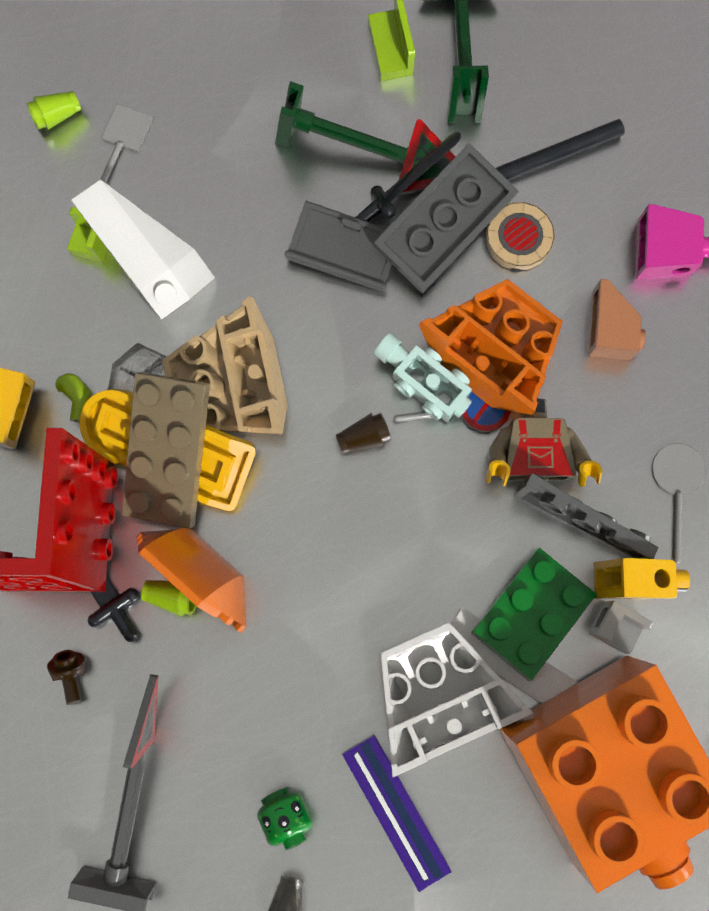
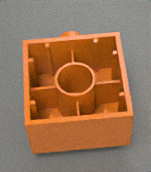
M626 655L548 701L531 709L533 714L500 728L504 739L569 859L596 893L603 891L637 870L641 874L648 876L657 889L676 887L691 877L694 867L689 858L690 847L687 841L709 828V758L656 664Z

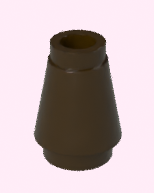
M370 413L336 434L343 454L385 446L384 442L392 439L382 413L376 415Z

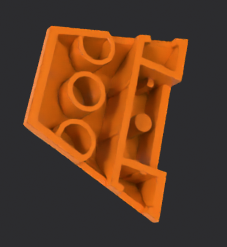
M506 279L474 295L473 299L459 306L453 305L447 308L445 313L433 319L429 317L420 322L419 327L428 346L435 350L442 358L440 364L450 372L455 368L464 373L470 380L467 386L472 389L471 392L491 408L530 415L534 414L538 404L537 398L546 378V369L553 355L563 323L561 319L509 279Z
M191 528L139 533L136 537L139 544L138 553L198 608L215 618L218 616L225 624H231L237 631L243 632L246 628L244 576Z

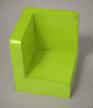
M71 207L69 215L75 222V227L67 250L70 254L103 263L108 249L78 209Z

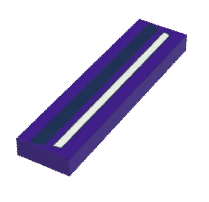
M375 734L344 751L342 755L418 892L451 873L452 871L400 778L398 775L392 776L391 762Z

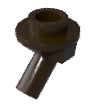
M63 650L56 653L47 664V670L52 681L62 680L66 705H73L82 701L77 676L85 673V658L83 654L73 650Z

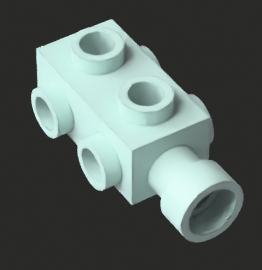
M390 332L377 346L373 355L384 364L389 362L396 368L393 372V380L396 381L395 387L406 397L411 398L414 396L423 403V410L436 420L442 418L448 422L453 415L460 418L472 403L468 398L472 391L467 386L470 383L468 377L458 369L454 368L450 372L440 364L442 361L441 356L430 347L426 346L422 350L416 345L409 352L401 345L402 341ZM420 372L424 379L417 382L411 377V374ZM442 393L448 394L451 401L445 404L438 396Z

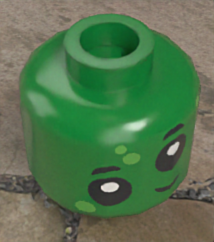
M286 787L271 793L261 800L263 806L258 810L257 818L269 845L279 846L283 844L285 851L307 841L304 833L312 827L313 819L301 793L290 792L289 788Z

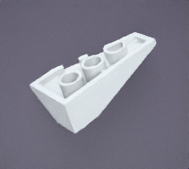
M101 179L71 200L160 319H163L191 299L215 278L194 248Z

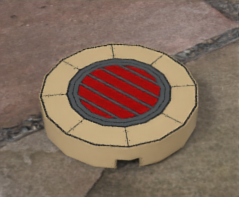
M526 202L509 203L488 224L485 238L486 248L491 257L502 267L529 270L540 265L549 255L555 240L554 225L549 216L536 205Z

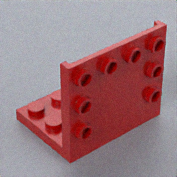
M46 428L35 558L13 557L11 552L0 551V591L105 592L107 561L111 560L113 554V544L109 538L110 524H113L115 520L112 490L116 488L118 482L117 469L113 463L63 428Z

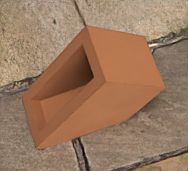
M601 279L593 289L588 356L630 361L643 349L645 344L646 332L645 329H641L642 317L608 279Z

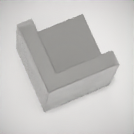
M606 601L589 634L625 654H630L642 630H651L654 622L616 601Z

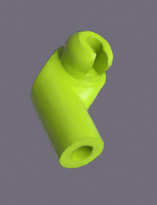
M66 373L56 379L55 386L58 392H63L72 401L70 421L80 423L81 411L87 400L92 396L91 390L79 376Z

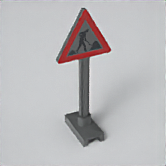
M150 674L123 767L128 769L111 857L106 861L105 871L82 867L70 883L68 899L124 911H146L148 900H152L154 897L156 882L127 876L129 870L127 858L145 770L144 754L155 739L159 675Z

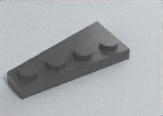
M533 473L519 484L514 494V497L632 558L654 559L659 549L658 546L649 542L650 537L635 529L629 530L623 527L612 516L594 510L579 499L572 497Z

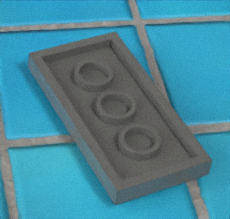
M468 143L377 238L372 246L423 294L519 191Z

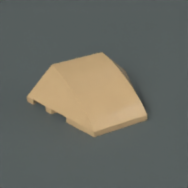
M249 296L241 302V307L227 317L223 315L217 319V324L204 334L194 336L162 360L164 373L168 377L210 383L207 425L220 431L282 434L288 402L275 342L254 298Z

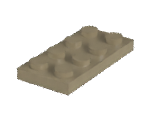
M145 372L135 373L122 516L188 529L195 526L210 383Z

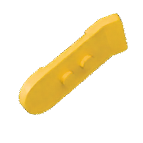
M118 388L98 392L87 400L80 415V431L85 444L111 463H120L127 466L133 392ZM206 424L198 492L199 502L226 511H233L236 508L256 454L255 446L252 442L232 436Z

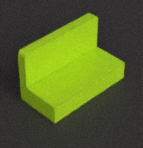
M394 0V10L368 14V26L381 81L411 76L414 71L415 49L404 1Z

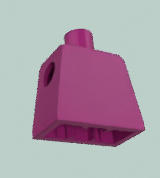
M648 204L639 217L636 279L692 275L702 265L703 258H709V237L704 236V219L699 215Z

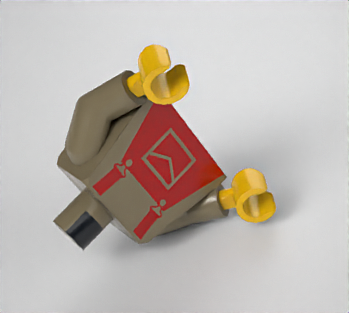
M537 398L538 404L534 414H526V418H514L509 426L500 430L489 447L486 483H490L492 476H498L503 480L502 486H506L507 481H523L532 473L545 481H569L576 476V471L579 473L578 484L581 487L586 486L587 476L593 477L597 484H600L601 465L592 461L574 430L567 427L565 419L547 418L546 399Z

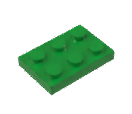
M539 547L471 631V634L527 681H532L597 594Z

